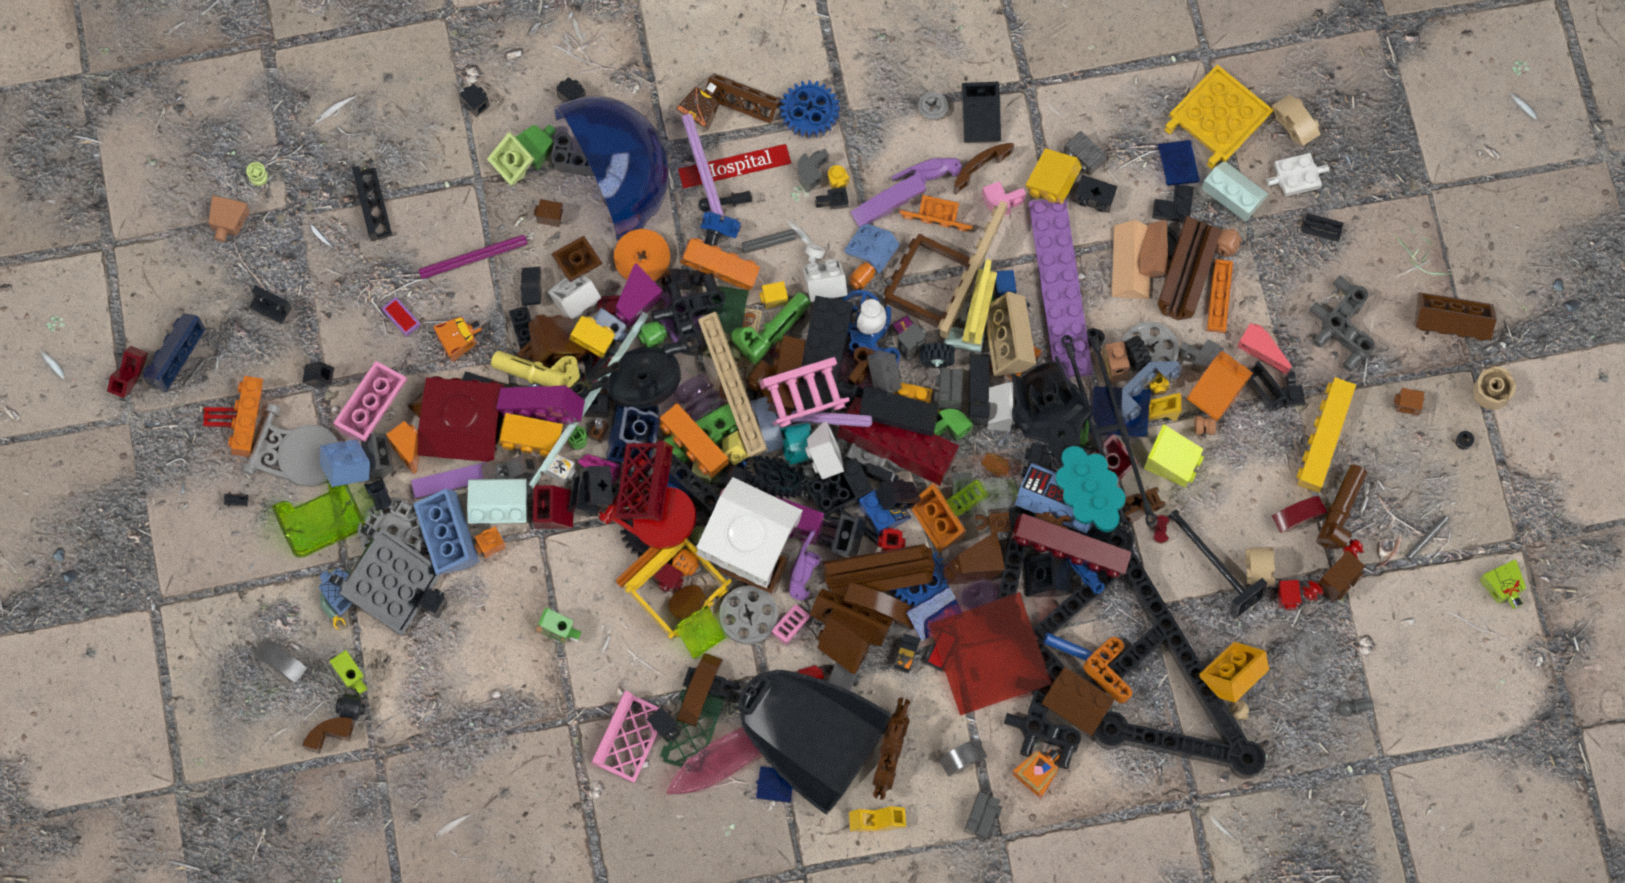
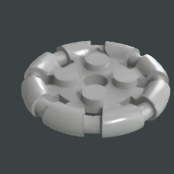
M390 498L392 503L387 508H390L391 513L383 514V511L377 510L374 504L365 511V516L363 520H360L358 526V539L361 540L362 544L360 546L363 551L370 541L360 530L363 525H369L376 531L381 527L386 531L390 527H397L398 532L393 536L420 553L422 544L426 542L413 503L409 504L405 499ZM402 509L407 511L405 515L400 513ZM371 519H376L374 525L370 524ZM411 522H417V526L412 527ZM411 537L416 539L414 545L409 543Z

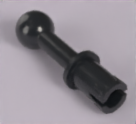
M750 190L740 193L731 192V196L719 198L721 206L733 204L736 207L737 204L752 202V194ZM708 198L700 199L698 203L699 209L702 212L711 211Z

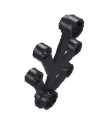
M615 339L604 357H600L594 367L592 365L594 358L590 353L582 356L581 361L585 366L587 377L582 382L584 373L579 368L580 377L571 388L582 399H585L589 392L598 388L609 389L613 382L605 375L610 373L618 375L623 371V367L619 362H613L610 366L603 368L610 356H614L619 349ZM602 377L599 381L592 383L593 380Z

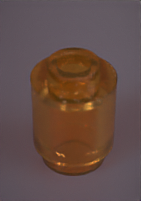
M989 451L981 463L985 470L998 477L1006 476L1011 468L1008 465L1009 460Z

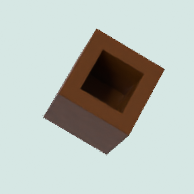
M540 199L539 205H536L534 210L537 223L560 227L563 204Z

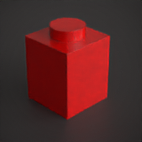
M1299 580L1279 581L1276 586L1279 609L1285 608L1286 611L1296 610V607H1299L1301 604Z

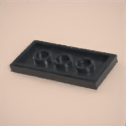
M864 386L859 415L871 416L874 422L933 437L939 405Z

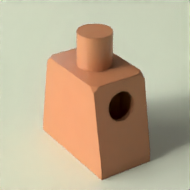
M212 196L209 226L211 230L216 231L214 240L224 243L227 234L238 235L250 212L247 203Z

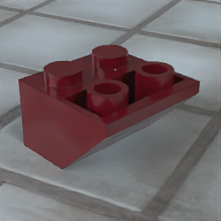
M535 485L533 492V525L535 529H573L574 513L568 512L570 489L555 485Z

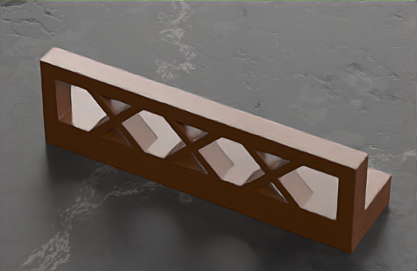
M713 73L708 78L707 85L710 82L719 88L718 90L721 95L714 96V98L721 105L767 123H772L776 109L781 104V98ZM729 93L734 94L737 102H728L725 95ZM743 101H752L755 108L751 110L746 109ZM764 106L770 108V116L762 115L759 108Z

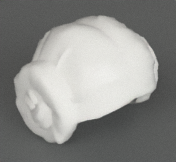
M869 299L861 304V314L857 320V328L863 334L878 333L885 326L887 316L883 305L879 301Z

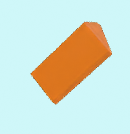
M931 484L919 495L921 501L911 510L938 552H942L964 539L966 530L936 484Z

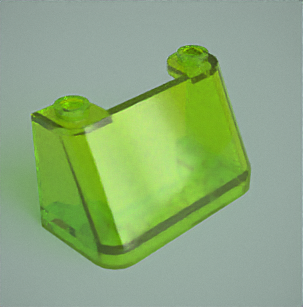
M328 482L329 492L296 507H293L289 501H281L271 506L295 557H306L358 533L360 522L362 527L365 525L363 516L348 484L332 487L330 482Z

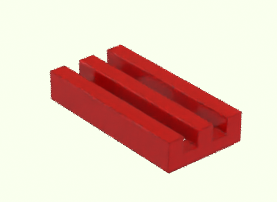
M204 407L203 426L231 428L232 422H208V419L232 420L237 415H212L209 413H237L238 411H235L233 407Z

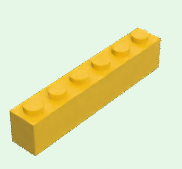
M1334 377L1332 383L1328 382L1325 393L1328 394L1326 400L1322 399L1319 410L1322 411L1321 415L1316 417L1313 427H1316L1315 433L1310 434L1307 443L1310 444L1309 451L1305 450L1302 461L1305 462L1303 468L1299 467L1296 478L1299 479L1298 486L1317 493L1320 492L1356 384Z

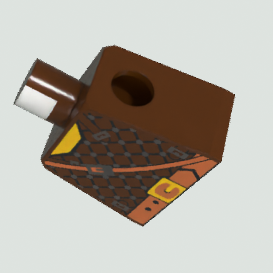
M710 82L704 91L695 87L676 109L683 115L691 114L694 122L709 130L720 105V102L714 98L719 88Z

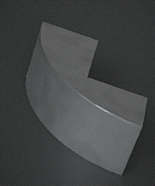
M524 454L507 462L491 460L481 465L484 479H527L535 476L538 471L535 456Z
M264 638L253 652L261 661L272 666L293 683H296L307 669L305 665L267 638Z

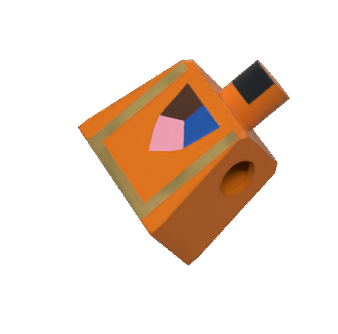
M1050 749L1045 756L1036 751L1016 767L1012 775L1041 799L1059 770L1054 765V762L1060 756L1053 749Z

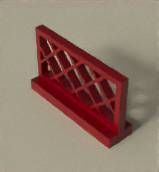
M658 441V443H626L615 514L617 519H653L654 521H662L673 446L666 441ZM632 449H639L641 453L632 459ZM651 449H656V455L649 459L646 454ZM644 456L648 462L640 469L636 463ZM635 466L638 471L630 478L628 471ZM652 466L653 473L647 478L643 472ZM642 475L645 481L637 487L634 481ZM631 484L635 490L627 496L625 490ZM649 484L651 487L650 492L644 496L641 490ZM639 494L642 500L634 506L631 499ZM629 503L632 509L627 513H622L623 507ZM644 503L648 505L647 514H641L638 511Z

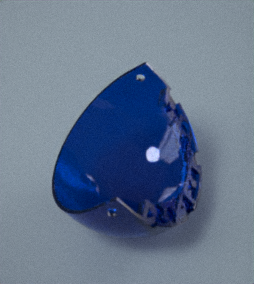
M581 96L555 105L554 114L556 121L565 118L595 176L613 222L616 240H620L622 236L632 230L642 229L660 209L665 199L669 182L667 154L661 137L654 126L634 107L611 97Z

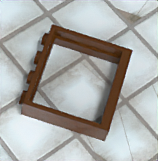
M918 233L916 239L912 238L908 246L910 249L908 254L904 253L902 256L900 269L894 271L891 278L893 280L891 286L887 285L883 292V295H885L884 303L938 328L941 319H945L948 314L946 310L943 316L940 317L894 295L920 245L968 269L970 267V264H968L970 258ZM954 296L952 297V299H951V301H950V302H952V303H953V301H954V299H955Z

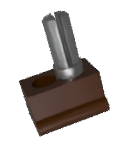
M596 418L587 437L601 443L609 425L607 422L602 421L601 418Z

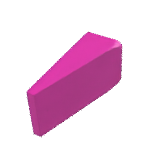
M586 454L578 460V463L584 467L610 466L612 473L611 484L619 479L621 465L591 454Z

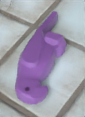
M930 158L892 176V181L917 173L924 185L926 181L938 179L947 172L951 173L952 177H956L961 172V163L957 158Z
M815 530L811 531L790 570L789 592L790 596L796 600H805L808 597L810 591H807L804 585L811 578L814 567L820 564L821 558L819 555L812 551L807 552V547L816 532Z

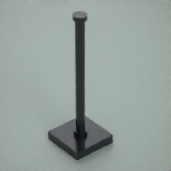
M1175 509L1168 516L1170 520H1174L1240 594L1232 600L1230 615L1234 619L1238 618L1265 597L1267 582L1261 578L1248 589H1245L1179 515L1180 512Z

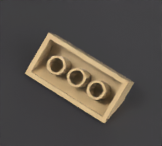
M1007 292L990 303L986 321L994 376L1024 372L1036 364L1025 296Z

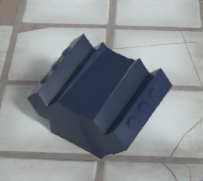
M615 404L614 415L611 420L612 427L608 440V450L605 454L607 460L624 462L626 443H656L660 422L658 405L646 409H636L634 407L623 408ZM632 449V459L641 453L639 449ZM653 449L646 454L649 459H651Z

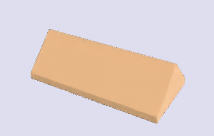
M1137 220L1114 225L1112 297L1150 298V277L1140 274L1139 261L1148 226Z

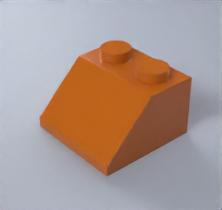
M403 421L387 433L386 436L393 450L411 472L415 474L417 473L419 456H417L418 431L412 424L408 425Z

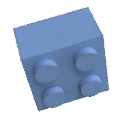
M357 439L320 446V466L332 487L369 480L370 461Z

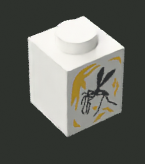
M557 455L546 471V475L567 485L569 480H573V476L577 472L575 470V463Z

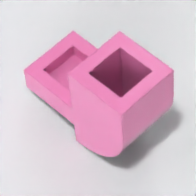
M1000 181L985 186L982 189V197L990 211H993L994 206H998L1000 201L1008 203L1005 215H1009L1011 206H1020L1025 201L1026 193L1023 188L1005 194Z

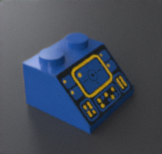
M876 490L859 499V508L878 536L883 535L884 529L896 528L912 518L907 509L883 510L880 503L881 500L878 499L875 493Z

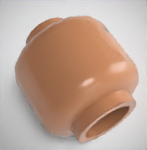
M1222 229L1217 241V253L1224 257L1236 254L1242 244V238L1236 229Z

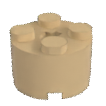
M1498 366L1484 370L1473 386V398L1475 402L1486 409L1500 410L1514 395L1516 382L1507 369Z
M1250 547L1246 549L1247 585L1252 586L1261 578L1267 582V586L1275 585L1273 547Z

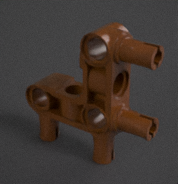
M898 698L896 711L893 713V717L886 730V735L883 738L879 763L872 783L875 786L873 796L878 799V795H880L879 800L885 799L886 792L889 789L892 790L898 758L901 754L904 736H906L910 721L907 716L910 705L908 699H905V703L902 705L904 698Z

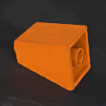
M1221 351L1211 362L1186 399L1218 421L1235 402L1253 372L1224 351Z

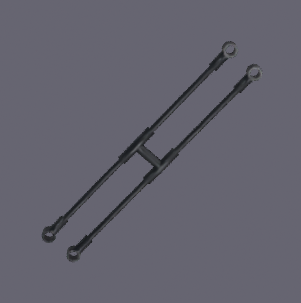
M1090 328L1087 331V338L1091 341L1094 352L1097 354L1117 422L1098 428L1095 417L1092 413L1087 420L1096 449L1106 459L1100 435L1115 431L1120 432L1143 500L1142 505L1146 514V524L1153 527L1157 524V516L1153 513L1151 504L1147 500L1129 443L1130 438L1121 410L1118 408L1101 354L1098 330ZM1064 335L1061 339L1062 346L1066 349L1068 359L1071 360L1079 389L1090 408L1075 361L1076 356L1072 346L1073 339L1070 335ZM1122 508L1118 511L1120 517L1119 530L1121 533L1126 534L1131 530V525L1126 519ZM1149 518L1155 519L1153 522L1148 521ZM1127 525L1128 528L1123 529L1121 526Z

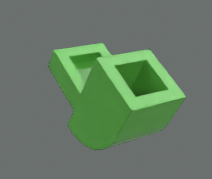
M945 409L938 413L939 422L936 420L934 434L940 436L948 430L954 439L958 441L972 430L973 424L962 412L956 409Z

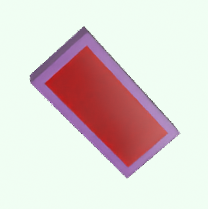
M397 297L381 308L405 337L421 326L419 321Z

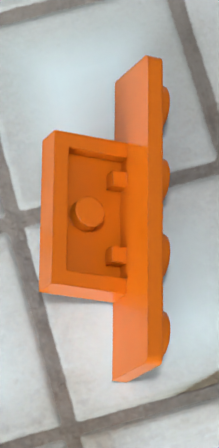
M922 196L919 213L900 209L899 214H903L902 218L913 220L914 217L921 218L923 223L932 224V221L939 222V226L950 228V225L958 227L957 230L968 232L969 229L972 230L974 227L973 224L956 221L960 202L933 196Z

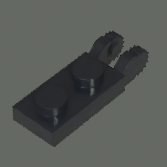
M688 668L683 687L689 688L696 668ZM716 675L708 695L736 701L737 697L731 693L723 692V688L726 686L733 690H740L741 686Z

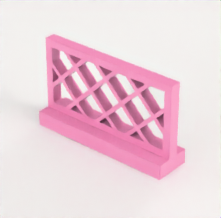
M625 690L590 764L635 783L658 732L655 729L653 731L652 725L648 721V725L638 728L634 718L644 714L647 720V713L656 711L659 707L633 696L632 693ZM632 702L641 704L643 712L633 715L630 708ZM631 719L635 730L625 733L622 724L624 721ZM649 727L652 736L650 739L642 741L639 731ZM636 732L640 743L629 746L626 735ZM623 737L627 747L616 751L614 741L617 738ZM641 745L644 753L642 757L634 759L631 748ZM628 750L631 761L621 764L617 753ZM615 754L618 765L612 768L605 765L606 758ZM633 763L635 768L633 777L626 775L622 766Z

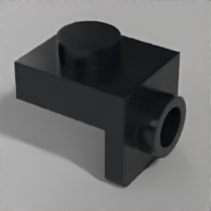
M669 268L661 276L660 282L664 293H668L666 286L672 282H677L679 289L689 290L692 287L689 269Z

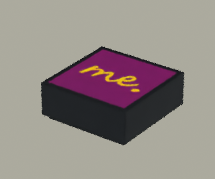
M906 315L893 323L891 327L899 335L904 330L907 331V328L913 322Z

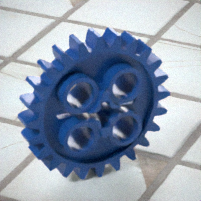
M811 80L808 81V85L801 81V86L795 83L794 90L788 88L789 94H783L784 99H781L782 106H780V112L783 113L780 116L781 119H784L783 124L788 125V131L794 129V135L801 132V138L805 134H808L809 139L812 134L818 138L819 132L825 135V129L831 131V125H836L835 119H839L838 112H840V107L837 106L839 105V100H835L836 93L831 94V88L825 90V84H822L820 87L818 86V81L814 85H812ZM806 97L807 100L801 101L799 98ZM823 101L825 104L818 105L817 102ZM796 113H800V114H802L803 116H801V117H795L794 115H795ZM819 118L820 121L814 122L812 119Z
M938 552L932 555L935 564L932 579L937 582V585L923 584L927 593H924L922 585L890 590V592H896L894 598L901 597L900 601H907V604L910 606L914 604L915 609L920 604L925 609L926 603L933 607V600L939 603V596L945 597L943 590L948 591L949 586L946 585L947 579H945L943 574L946 564H941L944 558L937 559ZM911 587H917L919 589V592L917 594H912L909 591V589Z

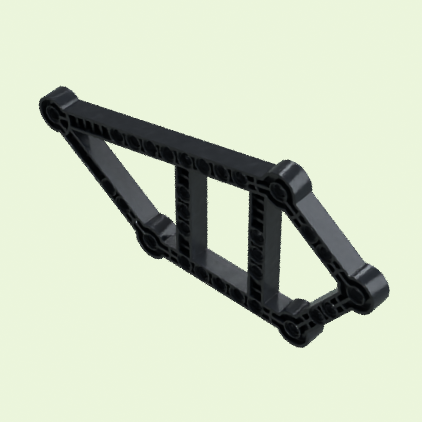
M1016 505L1008 510L1010 531L1004 532L1005 536L1009 539L1004 561L1005 570L1002 572L998 598L988 605L985 616L986 625L995 634L1007 635L1041 673L1054 683L1057 677L1052 674V670L1058 669L1062 671L1065 666L1043 643L1045 634L1047 632L1053 635L1059 633L1121 577H1110L1107 575V572L1101 570L1096 572L1097 578L1105 586L1101 593L1097 594L1096 592L1095 594L1089 585L1083 584L1031 630L1021 620V608L1015 601L1026 546L1017 544L1016 540L1011 539L1018 516L1026 514L1035 518L1036 513ZM1118 524L1117 528L1110 532H1104L1096 527H1091L1086 534L1066 526L1071 531L1079 532L1082 535L1113 545L1111 540L1116 539L1121 543L1120 546L1116 547L1132 552L1126 573L1122 576H1124L1153 627L1108 667L1123 680L1162 644H1165L1224 743L1130 724L1120 713L1109 711L1093 733V739L1096 744L1107 750H1114L1122 745H1128L1229 767L1230 771L1241 779L1256 777L1266 763V755L1263 748L1259 744L1247 740L1224 700L1219 698L1201 678L1194 679L1191 676V672H1198L1200 674L1204 667L1132 550L1134 536L1131 530L1126 534L1121 533ZM1015 557L1019 562L1012 564L1009 562V558ZM1137 572L1141 578L1134 579L1131 573ZM1013 576L1015 578V581L1009 583L1006 581L1005 577ZM1141 589H1148L1150 595H1143ZM1089 591L1092 596L1086 598L1082 595V592ZM1074 603L1077 605L1078 609L1071 610L1069 609L1068 604ZM1157 605L1160 608V612L1152 611L1151 606ZM1004 612L1008 615V619L1002 620L998 614ZM1061 616L1063 622L1057 623L1053 617ZM1161 622H1168L1170 628L1164 629L1161 626ZM1171 639H1178L1180 641V645H1173L1171 643ZM1032 641L1034 642L1035 647L1028 648L1026 647L1025 642ZM1142 647L1145 650V654H1138L1136 648ZM1045 655L1048 661L1043 663L1039 661L1038 656ZM1181 656H1189L1190 662L1182 661ZM1128 660L1131 666L1124 667L1121 661ZM1104 676L1107 682L1112 683L1107 676ZM1092 680L1090 682L1092 685H1094L1104 693L1108 694L1095 680ZM1201 689H1208L1211 695H1203ZM1106 727H1113L1116 733L1113 735L1108 734ZM1151 735L1154 738V742H1146L1145 736ZM1164 740H1172L1174 746L1167 747L1164 744ZM1248 756L1251 759V764H1245L1242 761V757Z

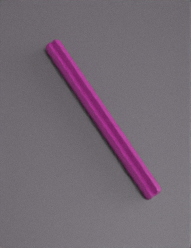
M519 235L420 268V277L425 279L527 245L526 236Z

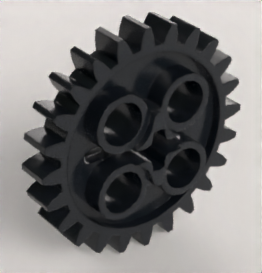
M760 455L758 458L754 456L752 459L749 458L745 464L743 474H745L744 478L748 479L747 482L753 483V487H758L759 490L765 491L767 494L770 493L774 497L778 495L781 499H783V496L787 499H790V496L795 498L796 495L799 496L805 486L804 476L800 475L801 472L795 471V467H789V463L784 464L783 460L776 461L775 457L770 459L768 456L765 458Z

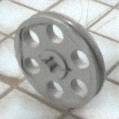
M1139 323L1133 326L1123 339V341L1131 338L1133 333H1138L1148 348L1155 345L1153 352L1150 351L1149 354L1152 362H1159L1161 358H1166L1168 361H1177L1179 354L1177 338L1169 328L1160 323ZM1156 328L1160 334L1157 337H1153L1149 334V330ZM1171 341L1173 348L1165 349L1163 343ZM1130 364V370L1137 375L1139 372H1136Z
M743 586L731 591L722 601L719 610L720 625L724 633L733 641L744 645L757 644L767 639L776 626L778 619L777 606L773 598L766 591L754 586ZM752 592L759 595V599L755 602H751L748 599V595ZM731 598H738L740 604L737 607H732L729 604ZM745 605L747 606V610L749 611V613L754 614L751 616L752 626L750 625V621L748 620V618L743 617L746 614ZM764 606H771L773 612L770 615L763 614L762 608ZM730 615L733 616L735 623L732 625L725 624L724 618ZM765 624L768 627V631L763 634L759 633L757 626ZM739 630H748L749 636L745 639L738 636Z

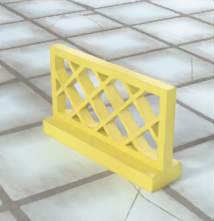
M986 259L984 270L978 269L962 339L964 343L981 346L997 272L991 271L992 260Z

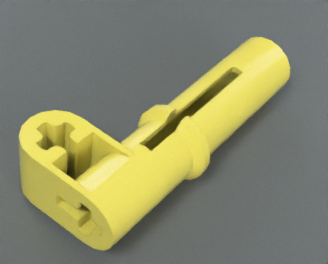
M502 351L495 352L491 361L492 368L528 380L532 385H566L570 388L580 377L578 363L573 356L562 357L552 368L543 366L539 361L531 362Z

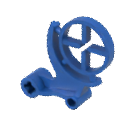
M864 290L852 291L842 299L847 301L852 297L862 296L860 309L861 304L866 301V297L879 301L874 294ZM853 305V312H857L858 307ZM886 306L884 308L887 316L885 326H883L880 332L866 335L859 332L857 320L861 312L857 313L855 323L850 322L848 332L850 337L849 356L854 359V352L857 348L866 347L875 352L880 350L895 354L896 362L899 366L900 353L897 349H884L876 345V342L885 335L890 326L891 307Z

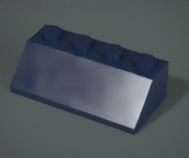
M183 313L180 318L176 319L173 330L164 338L163 346L155 352L151 365H148L144 370L143 378L146 383L167 393L206 331L201 319L197 315Z

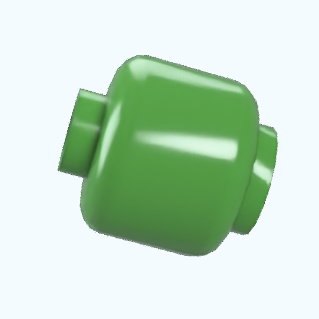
M653 321L643 324L640 333H638L640 343H645L649 348L663 344L667 337L663 323Z

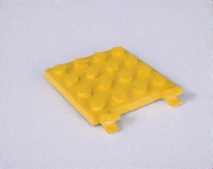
M1217 64L1170 112L1169 117L1171 120L1165 125L1164 131L1170 135L1180 125L1214 153L1206 164L1210 169H1213L1220 160L1226 162L1267 120L1274 110Z

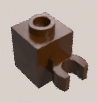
M1007 508L988 509L987 517L982 514L975 515V519L983 520L981 525H976L977 530H983L986 526H989L991 533L1010 531L1009 511Z

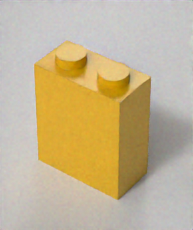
M1045 148L1025 185L1032 197H1040L1050 203L1057 202L1063 204L1082 166L1077 157Z

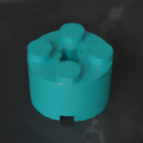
M802 422L780 428L784 438V448H782L786 461H790L789 465L813 459L808 457L805 449L808 447L807 438L811 434L809 423Z

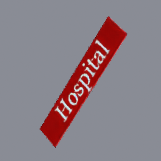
M786 144L707 162L713 182L792 164ZM697 164L678 169L683 189L703 184Z

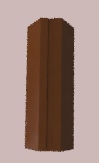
M1185 217L1157 303L1163 315L1170 316L1175 320L1193 317L1216 250L1221 229L1192 217Z
M925 544L825 561L822 564V571L828 591L844 598L848 583L858 584L879 592L927 584L932 580L935 564L931 549Z

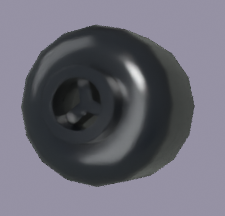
M343 694L341 698L338 697L335 713H338L339 717L351 718L356 721L360 715H364L365 704L362 703L360 696Z

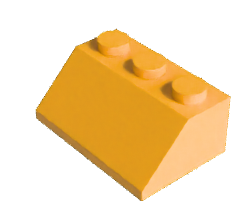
M506 413L501 423L498 446H502L506 450H513L514 448L521 450L522 453L531 454L534 452L539 453L542 457H547L560 438L563 424Z
M1233 642L1199 675L1219 698L1236 703L1270 669L1265 650Z

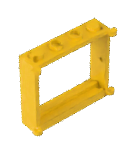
M688 539L676 547L663 549L623 587L625 592L668 635L669 639L674 635L678 638L685 631L684 626L688 622L692 625L700 617L698 615L699 612L695 611L692 613L693 616L684 620L672 631L636 591L685 546L721 585L705 601L701 610L707 611L714 604L712 600L716 596L721 598L728 591L726 587L732 582L730 578L726 581L708 560L698 556V550Z

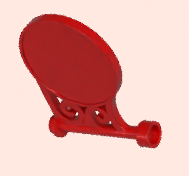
M641 458L636 464L641 469L647 461ZM650 466V467H649L647 470H645L644 472L648 473V472L650 471V469L652 468V466ZM640 476L634 481L637 486L642 484L639 481ZM631 484L625 490L627 496H629V491L633 487ZM645 486L641 490L644 496L650 492V487ZM667 487L662 521L633 519V528L621 519H617L615 514L618 495L613 500V505H610L605 513L600 512L598 517L599 520L607 525L609 522H616L639 537L649 547L670 549L680 545L690 536L696 523V510L686 493L677 488ZM639 496V498L636 499L632 498L631 502L633 504H637L640 500H642V497ZM627 503V504L624 506V507H629L630 509H632V507L630 506L629 503ZM644 503L638 511L641 514H647L648 505ZM623 507L622 513H627V509Z

